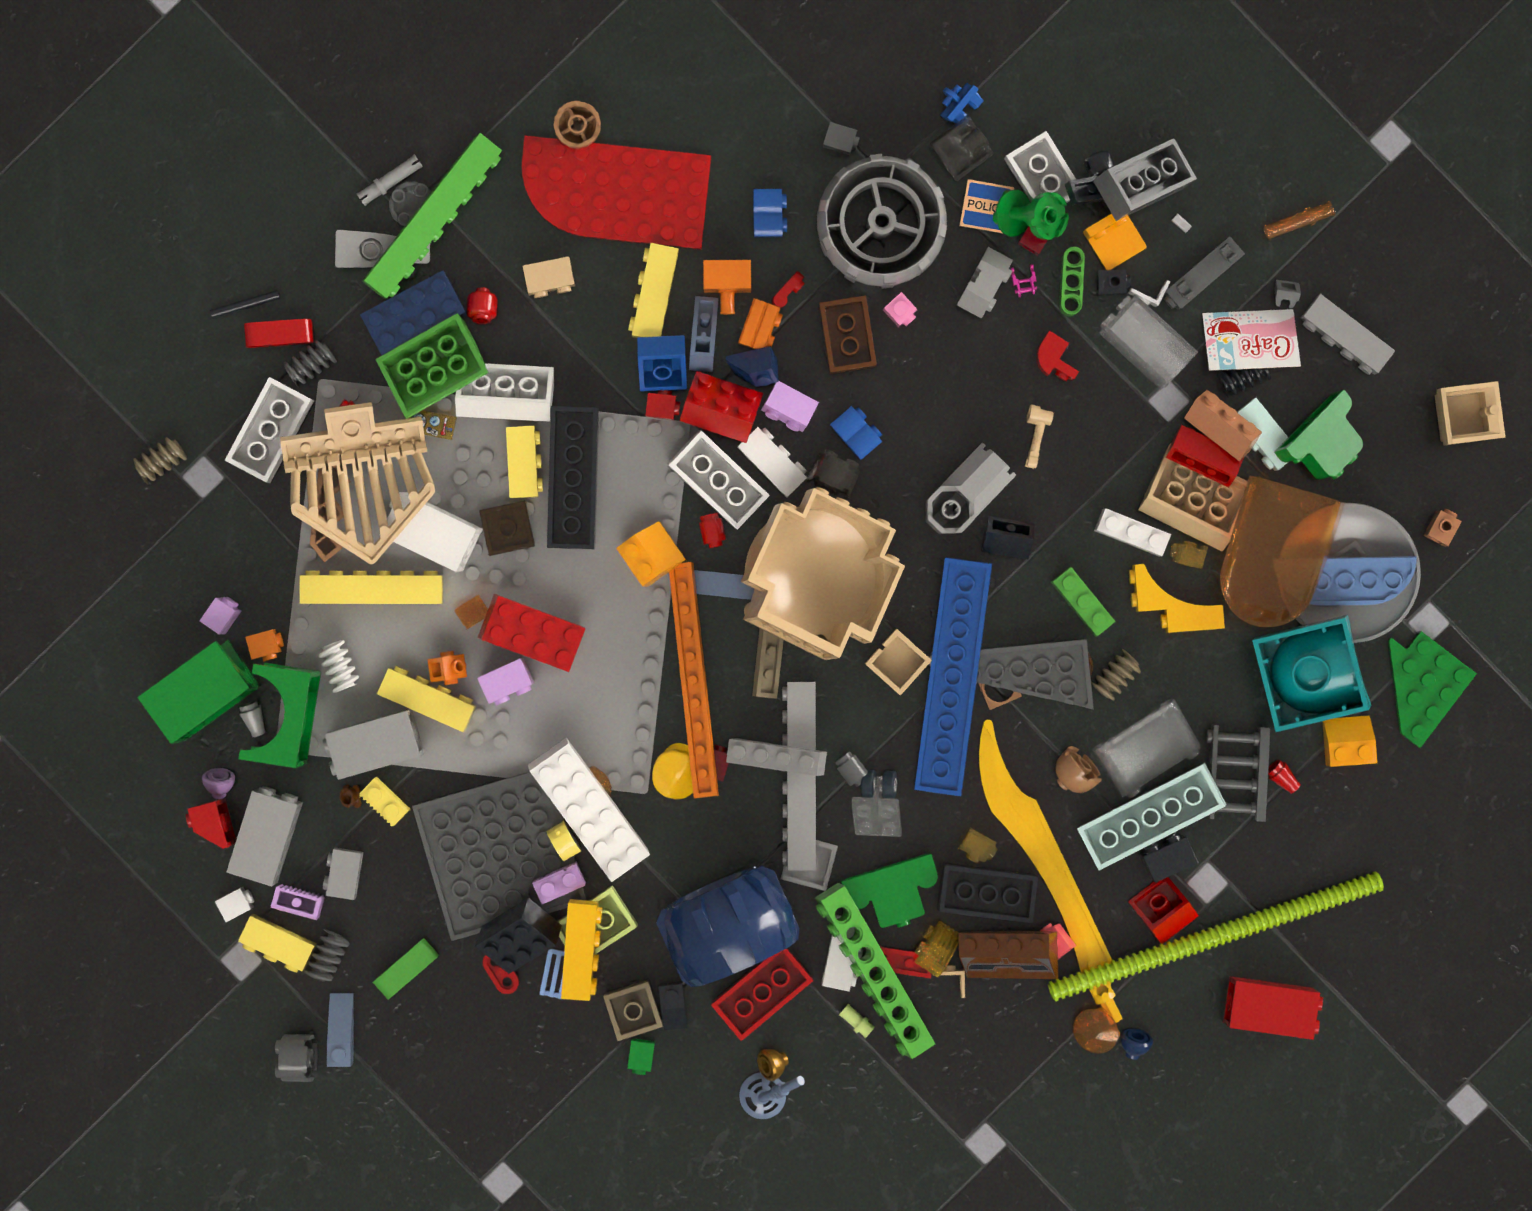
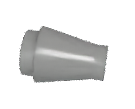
M257 701L241 705L239 707L241 711L239 715L251 732L252 737L266 733L261 705H258Z

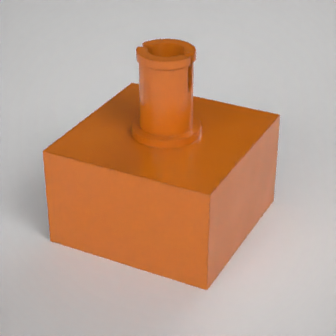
M703 260L704 293H720V314H735V293H751V260Z

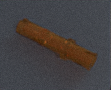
M1329 201L1312 209L1310 207L1305 208L1304 212L1263 226L1265 234L1267 233V239L1270 240L1309 224L1313 226L1319 220L1334 216L1335 212L1331 208V202Z

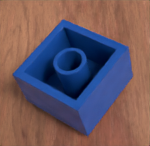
M685 336L637 337L640 391L687 389Z

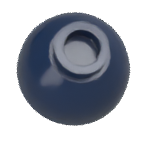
M1130 1028L1121 1033L1122 1047L1126 1051L1125 1055L1130 1059H1139V1056L1147 1053L1152 1047V1037L1143 1030Z

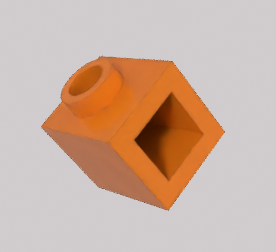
M276 629L245 637L251 660L261 657L263 661L277 658L276 653L282 652L281 647L284 646L281 633H276Z

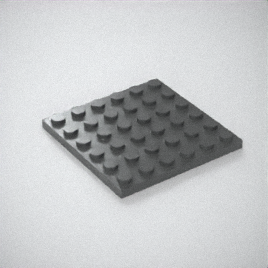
M531 772L412 806L451 941L480 933L483 925L527 898H530L547 913L568 908L570 899L587 900L583 887L544 904H541L532 884L533 880L541 876L545 877L546 874L576 861L574 856L563 861L552 845L546 831L563 822L564 819Z

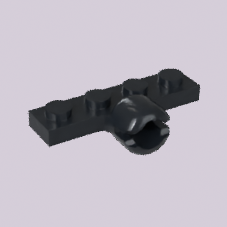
M1108 151L1093 153L1089 158L1085 159L1084 165L1089 176L1088 178L1070 180L1064 184L1072 206L1104 201L1093 180L1107 169L1115 166L1112 156Z

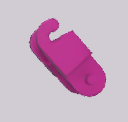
M1030 264L1031 277L1021 280L1016 279L1014 267L1010 268L1012 270L1013 286L1017 287L1015 294L1018 293V297H1021V293L1032 292L1034 295L1035 290H1037V286L1034 287V282H1036L1034 265ZM1030 282L1031 287L1020 288L1019 283Z

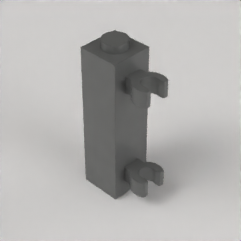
M1229 236L1169 287L1164 293L1166 296L1164 301L1171 309L1176 308L1179 311L1245 255V253Z

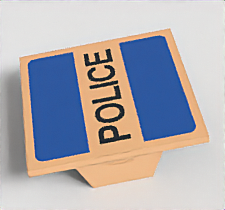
M968 179L960 226L1002 233L998 225L993 221V214L1005 190H1014V187Z

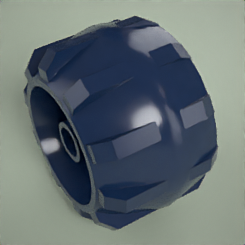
M762 865L721 878L675 900L668 907L661 909L656 922L681 980L690 987H699L717 981L766 960L794 944L798 940L800 929L775 871Z

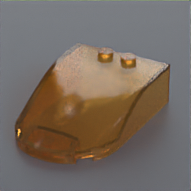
M1249 476L1220 575L1222 594L1236 616L1255 626L1276 627L1293 621L1306 610L1314 596L1325 567L1345 502L1258 476Z

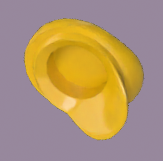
M675 743L670 745L658 756L652 771L653 784L656 790L666 798L683 799L693 793L689 750L686 744Z

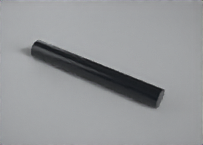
M278 290L212 309L210 313L212 319L279 300L280 295Z

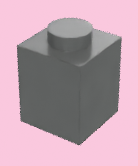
M830 122L823 148L850 156L851 150L856 151L860 137L856 136L857 130Z

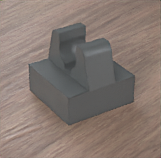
M1276 280L1274 287L1276 306L1280 307L1281 301L1285 299L1289 300V308H1293L1300 299L1299 283Z

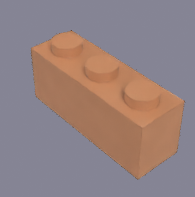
M1208 390L1195 400L1184 419L1238 461L1251 451L1262 434L1253 423L1248 422L1235 409L1230 408Z

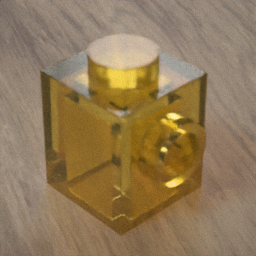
M970 827L959 848L968 853L966 858L978 864L981 860L985 863L987 859L991 860L997 851L995 844L997 842Z

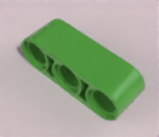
M1078 247L1068 248L1061 258L1059 309L1065 316H1074L1082 308L1085 256ZM1068 253H1076L1079 256V262L1077 264L1069 263L1067 260ZM1068 276L1076 277L1078 280L1077 287L1071 288L1067 286L1066 278ZM1067 299H1073L1076 302L1077 307L1075 311H1068L1065 308V301Z
M423 938L374 980L373 983L389 1000L432 963L439 954Z

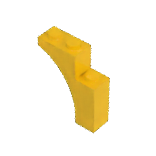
M1144 564L1132 565L1133 570H1129L1130 584H1134V593H1131V605L1136 607V612L1164 610V614H1161L1160 619L1161 627L1165 628L1166 633L1225 628L1223 605L1202 606L1178 600L1166 593L1155 583Z

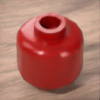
M477 288L475 292L470 293L467 297L466 313L468 317L477 324L490 323L497 315L498 299L496 295L491 293L488 288Z

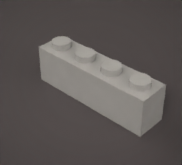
M1322 294L1316 296L1300 317L1304 321L1303 325L1308 330L1319 332L1323 335L1321 339L1330 346L1336 345L1341 349L1340 354L1350 361L1352 359L1360 364L1358 367L1368 375L1379 373L1395 352L1394 349Z
M736 738L729 739L726 762L821 776L824 775L827 752Z

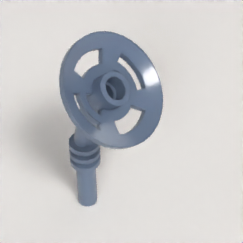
M761 1072L752 1074L743 1082L740 1088V1103L746 1113L754 1118H771L782 1110L789 1091L804 1085V1078L798 1076L786 1083L778 1078L772 1081L776 1085L771 1088L768 1086L770 1081L764 1078ZM762 1079V1082L756 1083L751 1089H748V1086L753 1081ZM762 1086L756 1093L754 1092L757 1087ZM745 1097H751L753 1104L757 1106L755 1111L748 1106ZM769 1100L772 1101L768 1106L763 1107V1104L768 1103ZM775 1103L778 1104L771 1112L764 1113V1110L770 1109Z

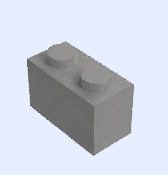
M334 848L333 853L329 852L327 866L330 867L329 876L325 875L323 889L327 890L326 896L350 900L356 899L363 852L342 848Z

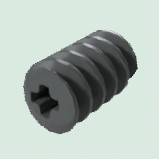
M317 340L314 341L316 349L308 345V354L302 351L299 352L300 360L292 356V365L286 361L283 362L287 373L297 387V381L302 384L306 383L305 375L310 379L314 378L313 370L320 374L322 372L320 365L329 368L328 360L334 363L337 362L325 342L322 344Z
M326 929L324 931L328 934V937L320 936L324 945L316 944L315 946L320 953H312L316 962L308 961L307 963L312 970H304L305 974L322 982L333 980V976L329 972L334 973L337 971V967L334 964L341 963V959L337 955H344L345 950L342 947L349 946V942L344 937Z

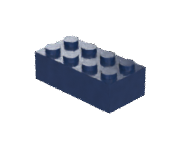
M441 271L360 314L381 355H384L457 313L460 317H463L467 313L446 273Z

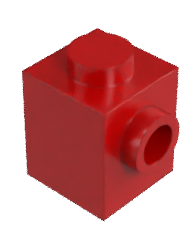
M659 390L658 394L648 393L646 417L674 420V415L679 416L680 402L676 401V396L672 395V391Z

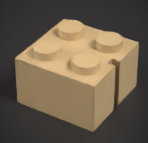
M895 629L882 643L885 648L883 650L878 648L864 664L895 692L901 695L932 660L898 629Z

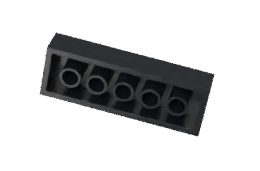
M551 406L547 548L595 549L599 435L598 407Z

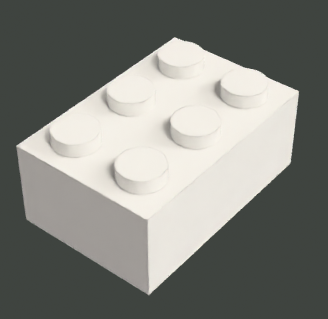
M1047 131L1006 155L1004 158L1005 162L1030 202L1043 192H1055L1060 194L1066 203L1070 201L1064 184L1070 180H1076Z

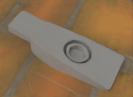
M337 230L335 266L337 268H372L396 236L372 232ZM430 244L427 246L429 252L421 261L417 259L415 264L429 263Z

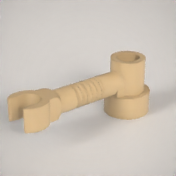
M1032 404L1028 409L1026 422L1036 426L1025 467L1034 469L1038 464L1045 425H1051L1053 412L1043 410L1040 406Z

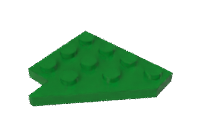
M1419 631L1407 648H1404L1392 638H1389L1387 641L1400 734L1418 748H1421L1477 673L1422 631Z

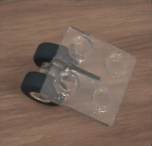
M867 770L868 773L861 778V793L863 797H853L851 801L855 834L900 837L902 829L899 800L894 799L897 793L896 771L886 770L883 773V777H876L875 770Z

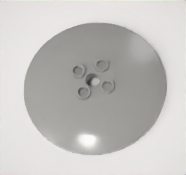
M1341 503L1326 506L1308 515L1293 529L1285 541L1280 558L1417 556L1416 568L1410 583L1395 598L1376 605H1311L1294 598L1279 582L1281 595L1290 613L1301 625L1348 614L1353 643L1369 641L1386 634L1396 627L1412 608L1418 594L1421 579L1418 552L1413 540L1404 527L1389 514L1372 506L1357 503Z

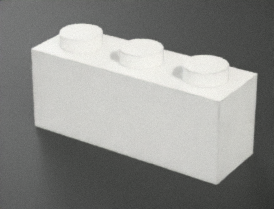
M757 427L749 435L747 443L742 442L738 449L787 498L807 479L804 475L807 470L798 461L794 464L788 458L791 454L782 445L777 447L771 441L774 437L766 428L760 430Z
M1106 508L1102 509L1094 529L1098 533L1159 557L1163 556L1171 536L1169 533Z
M854 927L848 929L846 933L847 938H851L854 935ZM831 936L821 984L825 987L850 992V987H855L857 980L856 975L850 968L852 962L839 949L841 944L839 939ZM863 950L858 951L859 958L862 957Z

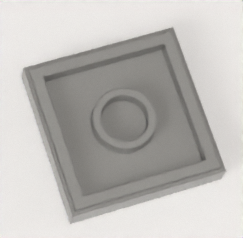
M816 840V870L788 871L787 865H784L781 879L826 891L838 846Z

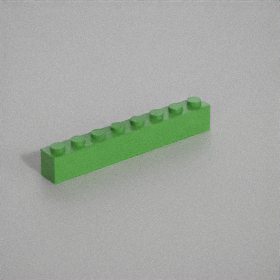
M476 134L367 273L362 282L383 299H386L388 296L392 298L400 289L398 283L403 277L407 279L415 268L412 265L417 259L421 261L429 252L427 246L432 240L436 242L444 232L441 228L446 222L450 224L458 215V212L455 210L460 204L465 205L473 194L470 191L475 185L479 187L487 177L484 173L489 167L493 169L501 160V157L498 155L502 150L483 134Z

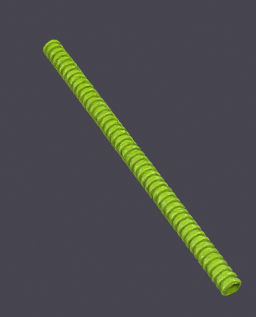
M1375 871L1372 875L1360 876L1359 880L1354 878L1352 882L1346 881L1344 885L1339 883L1338 887L1333 885L1331 889L1319 890L1317 894L1313 892L1311 896L1304 895V898L1298 897L1296 901L1292 899L1290 903L1286 901L1282 906L1277 904L1276 908L1273 906L1269 910L1265 908L1263 912L1257 911L1255 915L1251 913L1249 917L1242 916V919L1236 918L1234 922L1230 920L1228 924L1224 922L1220 927L1215 925L1214 929L1209 927L1208 931L1203 929L1199 934L1194 932L1193 936L1189 934L1187 938L1180 937V940L1174 939L1172 943L1168 941L1166 945L1153 946L1152 950L1147 948L1145 952L1141 950L1137 955L1132 953L1131 957L1126 955L1125 959L1118 958L1116 962L1112 960L1110 964L1106 962L1104 966L1097 965V968L1091 967L1089 971L1085 969L1083 973L1077 972L1075 976L1070 974L1069 978L1064 976L1062 977L1063 980L1056 979L1054 983L1050 981L1048 982V988L1052 999L1056 1002L1058 998L1065 999L1067 995L1071 997L1073 993L1077 995L1079 991L1086 992L1088 988L1092 990L1093 986L1098 988L1102 983L1107 985L1108 981L1113 983L1114 979L1121 980V977L1127 978L1129 974L1133 976L1135 972L1139 974L1142 970L1148 971L1150 967L1154 969L1156 968L1155 965L1160 967L1164 962L1169 964L1170 960L1175 962L1176 958L1181 960L1183 956L1189 957L1191 953L1195 955L1197 951L1204 952V949L1210 950L1212 946L1216 948L1218 944L1222 946L1226 941L1231 943L1232 939L1237 941L1238 937L1243 939L1245 935L1251 936L1253 932L1257 934L1259 930L1266 931V928L1272 929L1274 925L1278 927L1280 923L1284 925L1288 920L1293 922L1294 918L1299 920L1301 916L1305 918L1307 914L1313 915L1315 911L1319 913L1321 909L1328 910V907L1334 908L1336 904L1340 906L1342 902L1346 904L1349 900L1355 901L1356 897L1361 899L1363 895L1367 897L1369 893L1375 894L1377 890L1381 892L1384 888L1379 873Z

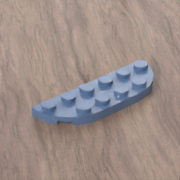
M1417 556L1273 559L1275 573L1280 584L1297 600L1319 606L1376 605L1387 602L1400 594L1410 583L1417 563Z

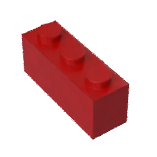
M1183 425L1180 426L1174 435L1165 457L1228 488L1237 477L1244 459L1243 457L1238 461L1209 437Z

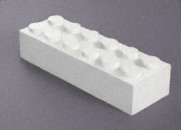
M567 738L528 764L531 774L611 882L650 855L646 845Z

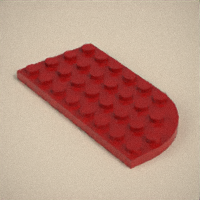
M524 136L522 155L524 186L536 210L553 226L566 233L581 237L702 249L711 155L592 143L587 147L577 149L566 146L559 139Z

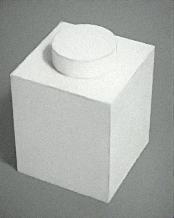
M244 887L215 901L225 922L254 908L252 903L255 902L249 890L245 891Z

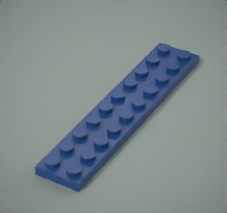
M945 557L914 790L954 796L962 795L992 563Z

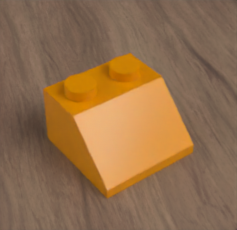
M660 521L636 533L616 548L642 587H649L686 560Z
M1369 715L1333 718L1322 721L1326 766L1377 763L1376 739Z

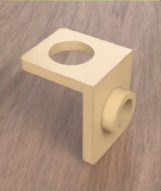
M942 965V969H932V975H960V996L965 998L964 969H956V965Z

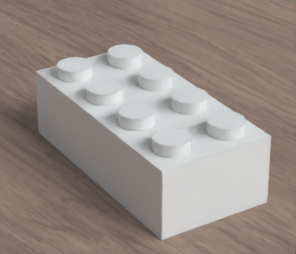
M485 364L489 373L456 391V417L550 422L554 391V367Z
M269 377L225 461L266 483H271L283 460L280 437L297 434L314 400Z
M698 430L667 463L675 473L737 530L770 496L701 430Z

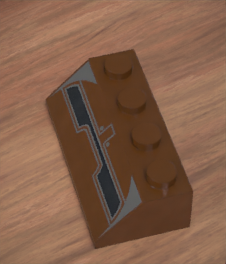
M964 931L959 933V958L967 978L1058 979L1057 931Z

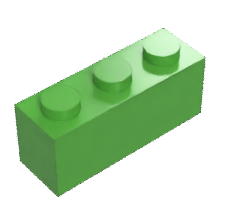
M1068 567L1051 581L1052 585L1094 636L1100 635L1116 622L1072 567Z

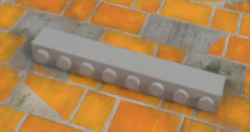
M787 682V687H782V701H787V710H782V724H787V734H782V745L816 750V683ZM787 772V781H783L782 785L783 795H787V804H783V818H787V828H783V842H787V851H783V865H787L788 871L816 870V776Z

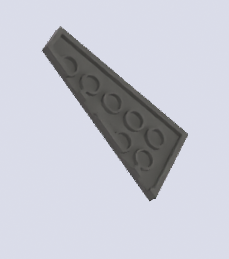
M1087 639L981 649L977 683L1094 710Z

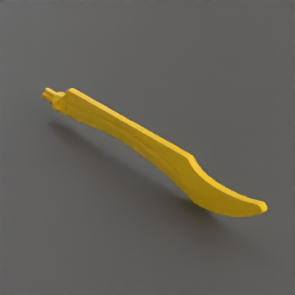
M985 720L980 737L979 768L983 790L991 812L1021 845L1045 881L1063 917L1070 938L1076 945L1074 950L1081 973L1085 969L1089 971L1091 967L1097 968V965L1104 966L1106 962L1110 964L1112 958L1037 801L1021 792L1014 783L999 752L993 723L991 720ZM1110 981L1107 982V985L1100 984L1098 988L1093 986L1090 992L1096 1005H1101L1109 1024L1111 1025L1122 1020L1123 1018L1113 999L1116 995L1111 988Z

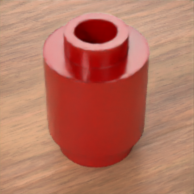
M718 513L701 516L699 526L703 544H708L709 548L722 546V541L726 540L722 518H719Z

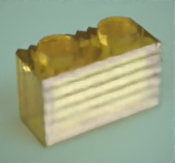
M939 921L934 927L929 926L923 936L926 941H922L915 951V954L918 955L915 963L936 977H939L946 969L959 944L958 931H954L950 926L943 924L942 921Z

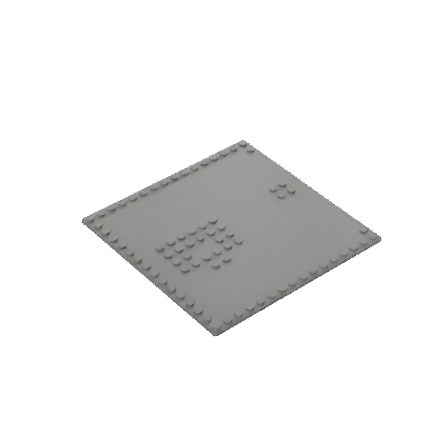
M321 379L318 382L312 432L327 430L324 409L339 407L344 399L347 401L351 400L355 404L372 402L375 423L406 419L390 387ZM450 394L418 412L426 417L424 436L427 452L422 453L435 487V493L427 502L483 529L479 510L525 500L535 547L489 556L484 531L482 530L469 560L461 572H455L395 542L387 548L374 564H369L344 547L326 562H323L310 545L311 526L302 521L285 666L321 671L309 755L331 758L330 752L326 753L323 745V739L326 738L325 734L330 731L409 709L377 694L388 668L394 669L395 666H399L409 671L408 676L416 679L417 675L430 680L427 659L440 657V652L454 651V655L464 654L467 677L458 678L457 684L444 685V681H430L429 685L435 688L441 685L452 690L450 694L459 698L460 694L473 699L472 704L476 705V708L466 731L461 732L412 710L424 754L420 757L392 765L509 778L530 772L528 764L567 738L604 789L645 794L649 788L671 599L670 576L668 572L649 587H642L616 548L636 533L658 521L661 522L677 546L684 480L667 463L689 441L691 426L676 420L599 412L595 549L547 548L550 422L456 417V395ZM432 416H438L440 418V424L438 426H432L430 424V418ZM447 418L446 427L448 428H445L446 435L442 436L440 432L443 429L444 419ZM535 426L536 431H540L541 445L536 446L537 454H541L542 468H538V478L543 479V492H539V497L511 499L509 496L506 427ZM431 427L437 430L438 436L427 433L426 428ZM406 455L417 492H419L424 486L423 480L413 456ZM391 457L399 492H408L399 462L396 457ZM377 459L385 511L388 517L392 509L389 507L391 498L382 459ZM367 461L361 463L375 544L380 538V531ZM352 463L346 464L348 478L351 481L349 489L357 541L365 545ZM317 468V471H316V482H317L318 469H319V468ZM306 482L304 507L308 509V494ZM339 491L334 495V499L342 507L341 494ZM344 518L337 522V528L346 533ZM305 571H320V575H329V571H343V575H353V571H367V575H376V571H391V575H400V571H414V576H424V571H438V576H443V604H300V575H305ZM494 593L586 628L569 672L478 638ZM339 640H344L345 643L340 646V649H348V652L343 657H351L352 660L347 666H355V670L350 674L358 675L359 678L354 682L356 685L333 693L332 690L337 684H329V681L334 676L325 674L330 667L322 666V663L327 659L318 657L323 649L319 648ZM520 658H524L534 680V684L530 685L532 690L519 696L514 692L509 695L510 700L497 706L494 702L489 704L477 678ZM282 697L277 734L282 727L285 713Z

